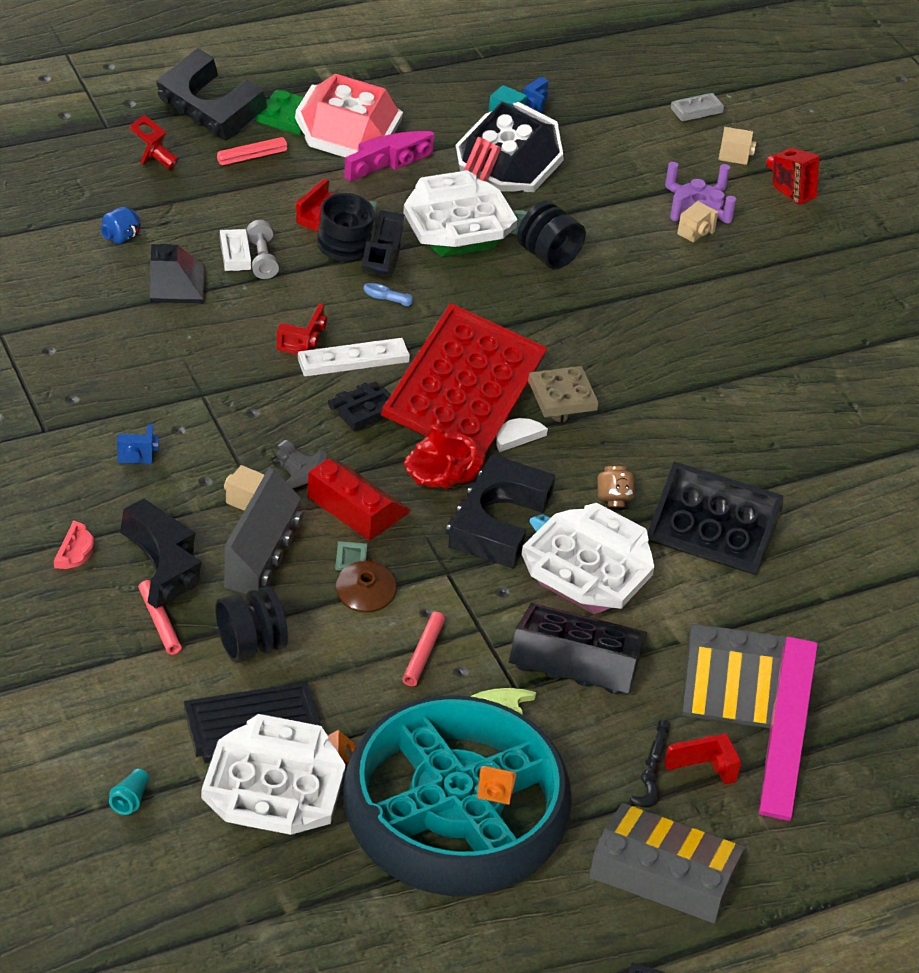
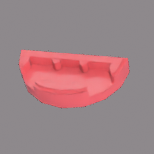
M73 521L56 555L54 568L68 569L78 567L91 557L94 549V537L86 530L84 524Z

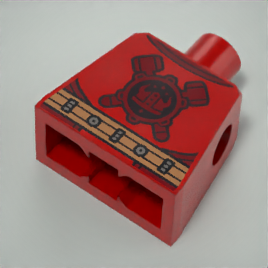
M789 148L768 157L766 166L773 170L772 184L776 189L799 205L817 197L819 155Z

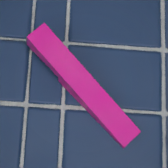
M787 636L782 649L776 699L771 717L759 815L790 821L792 817L817 650L816 642Z

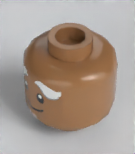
M625 466L604 467V471L599 473L597 477L598 499L608 502L609 508L625 507V502L631 501L635 497L634 474L627 471Z

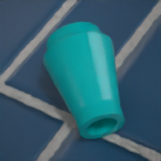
M135 769L128 777L111 789L109 804L115 812L121 815H128L139 808L146 785L150 781L147 772L142 769Z

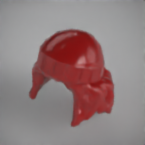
M432 424L429 436L420 443H417L416 449L412 450L404 461V466L407 468L406 472L416 482V485H425L430 488H449L454 484L471 482L477 478V475L484 466L485 451L478 441L462 433L452 432Z

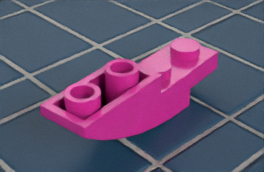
M431 131L402 132L358 144V152L345 157L344 178L352 182L386 166L397 170L433 154L434 133Z

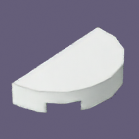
M518 418L509 420L503 424L497 434L496 447L499 452L547 436L548 429L541 423L531 419Z

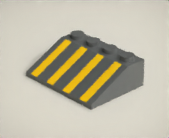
M692 624L686 649L682 716L770 728L772 710L776 699L782 649L787 637ZM806 717V724H805L804 733L806 732L807 717Z
M622 803L606 826L594 851L589 877L715 924L745 847Z

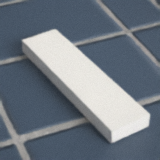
M403 338L300 351L298 352V361L303 375L312 376L409 362L410 355Z

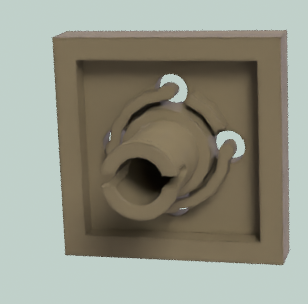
M582 366L529 373L528 382L544 417L551 416L553 420L561 422V415H563L564 422L568 419L569 414L597 410L598 400Z

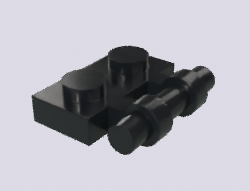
M376 381L369 384L364 382L357 385L356 389L352 391L337 393L334 398L328 400V406L331 410L339 408L338 415L353 431H356L386 418L381 415V412L391 393L386 388L380 390L379 384Z

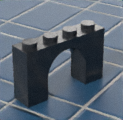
M197 48L156 80L159 90L158 96L164 103L174 106L179 113L189 116L197 125L201 124L207 128L212 135H217L226 141L267 108L264 90L249 80H245L222 98L203 100L195 97L204 86L218 76L214 58Z
M491 454L487 463L484 464L477 475L476 482L472 481L470 483L466 500L462 499L456 512L457 516L455 519L450 518L446 528V534L449 535L448 547L514 569L522 554L526 529L496 520L483 509L496 503H513L544 513L553 496L556 475Z

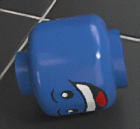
M119 207L103 216L101 233L105 239H110L116 244H122L138 235L141 226L140 218L134 210H130L127 207Z

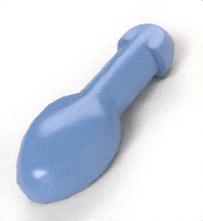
M364 284L363 289L365 293L372 298L378 300L386 299L400 303L403 306H410L413 303V297L408 293L403 294L392 291L382 284Z

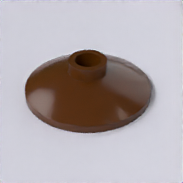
M359 561L348 565L340 572L336 581V591L341 602L348 608L358 612H375L383 609L392 601L396 592V582L392 573L385 566L372 561Z

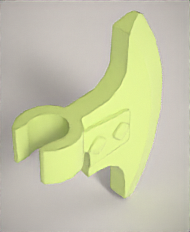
M499 688L482 691L471 697L497 702L522 714V709L518 704L535 700L536 692L516 688Z

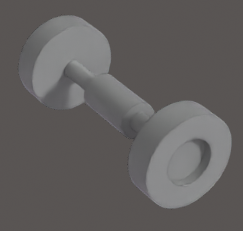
M265 220L253 221L246 230L248 240L257 245L258 256L252 262L253 273L258 278L269 279L274 277L279 270L277 258L268 254L267 243L273 237L272 226Z

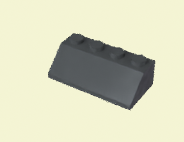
M268 468L225 545L224 588L247 594L250 590L258 592L259 588L269 586L274 567H279L281 564L284 548L290 547L295 528H300L303 522L304 512L300 511L301 498L274 469Z

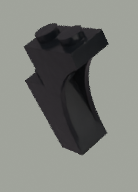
M142 499L123 509L120 533L144 551L155 570V574L150 582L147 603L157 609L167 602L173 601L188 590L194 589L200 581L202 561L192 555L196 533L146 499Z

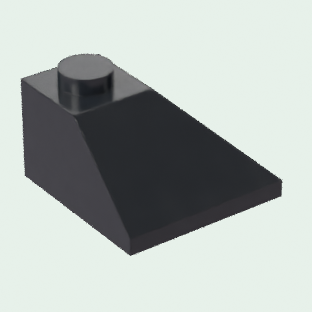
M151 244L150 302L203 304L204 266L179 245Z

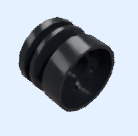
M352 193L334 194L323 201L320 210L317 247L324 255L331 259L345 262L359 260L364 257L367 241L370 242L372 238L371 231L375 218L374 207L365 198Z
M543 201L531 208L522 219L517 232L519 244L533 255H536L539 260L551 269H560L574 260L581 251L586 237L585 227L551 201Z
M270 586L261 587L258 592L255 590L248 591L246 601L238 594L217 600L215 605L216 623L222 644L232 661L238 662L255 657L257 647L263 653H269L272 649L280 650L287 646L288 630L285 614L276 592Z

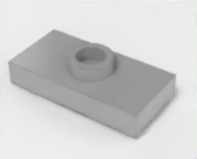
M713 93L676 100L671 103V110L681 121L723 113L724 105Z

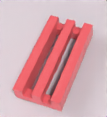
M478 137L464 171L468 170L478 177L480 170L483 169L479 180L487 182L501 147L482 137ZM491 148L492 150L485 164L486 156L489 152V149Z

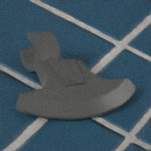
M284 440L277 446L280 450L276 452V455L280 460L286 462L283 468L290 474V478L285 482L292 489L307 484L308 472L327 458V453L322 450L314 456H305L296 451L295 446L288 440Z

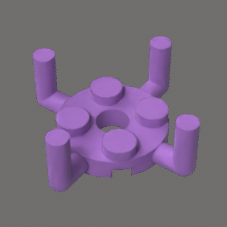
M676 162L668 164L665 187L675 193L670 215L672 221L680 220L681 213L699 201L718 211L717 219L726 224L732 222L736 198L734 196H727L724 210H722L724 203L723 191L727 187L730 171L729 165L722 164L720 166L717 184L712 187L705 184L701 179H693L691 183L679 185L676 183L678 164Z

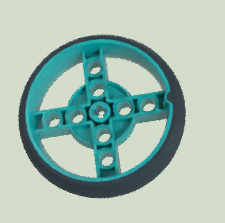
M445 695L429 697L405 704L388 713L372 725L361 738L349 759L344 776L343 800L347 820L355 838L368 857L381 869L399 881L414 888L440 895H483L502 890L526 879L536 872L557 849L567 828L571 813L570 779L559 751L548 736L519 712L497 702L471 696ZM443 739L477 742L502 752L485 758L480 754L467 750H451ZM402 750L415 768L409 790L377 804L372 803L368 793L370 778L382 763ZM482 766L515 772L516 779L512 794L536 783L540 785L546 798L545 814L539 823L522 837L516 839L501 819L500 815L505 804L477 798ZM428 829L444 837L465 838L473 851L459 852L438 849L419 843L409 837Z

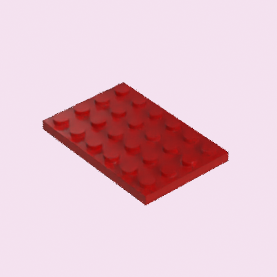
M450 303L383 406L381 415L426 437L431 432L430 426L432 424L442 429L462 433L481 443L486 456L497 434L528 385L529 373L537 370L546 354L547 347Z

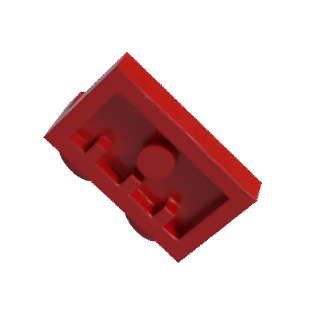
M323 179L317 185H314L305 196L298 199L295 205L296 223L318 232L321 205L326 198L334 195L329 192V180Z

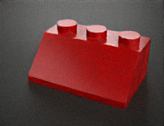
M328 458L308 472L307 497L369 541L410 512L408 507L349 466Z

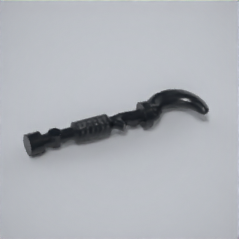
M660 720L658 722V734L656 735V740L652 743L648 760L645 761L649 768L643 771L641 775L642 782L647 786V793L643 797H630V801L639 807H651L659 799V790L655 783L657 780L655 772L665 747L663 743L664 738L670 729V723L667 720Z

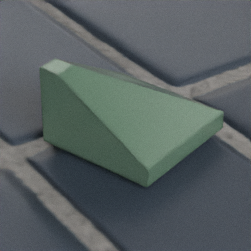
M338 541L335 571H342L345 567L355 562L366 561L367 544Z

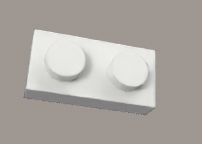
M246 229L220 230V243L225 271L251 270Z

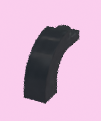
M379 211L373 242L367 241L362 261L363 273L384 277L392 276L400 252L405 214Z

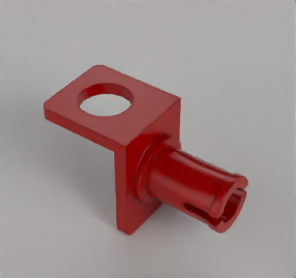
M143 115L131 124L130 130L147 143L140 163L144 165L154 157L168 170H171L177 164L179 158L163 146L166 131L146 115ZM148 125L152 128L153 132L150 134L144 133L140 130L139 126Z

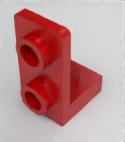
M318 304L307 328L280 323L277 328L276 350L298 355L300 351L311 350L312 347L316 348L319 341V332L324 331L327 325L328 317L324 315V305Z
M727 733L669 745L664 766L666 770H672L711 761L715 773H719L723 783L730 784L737 781L741 760Z

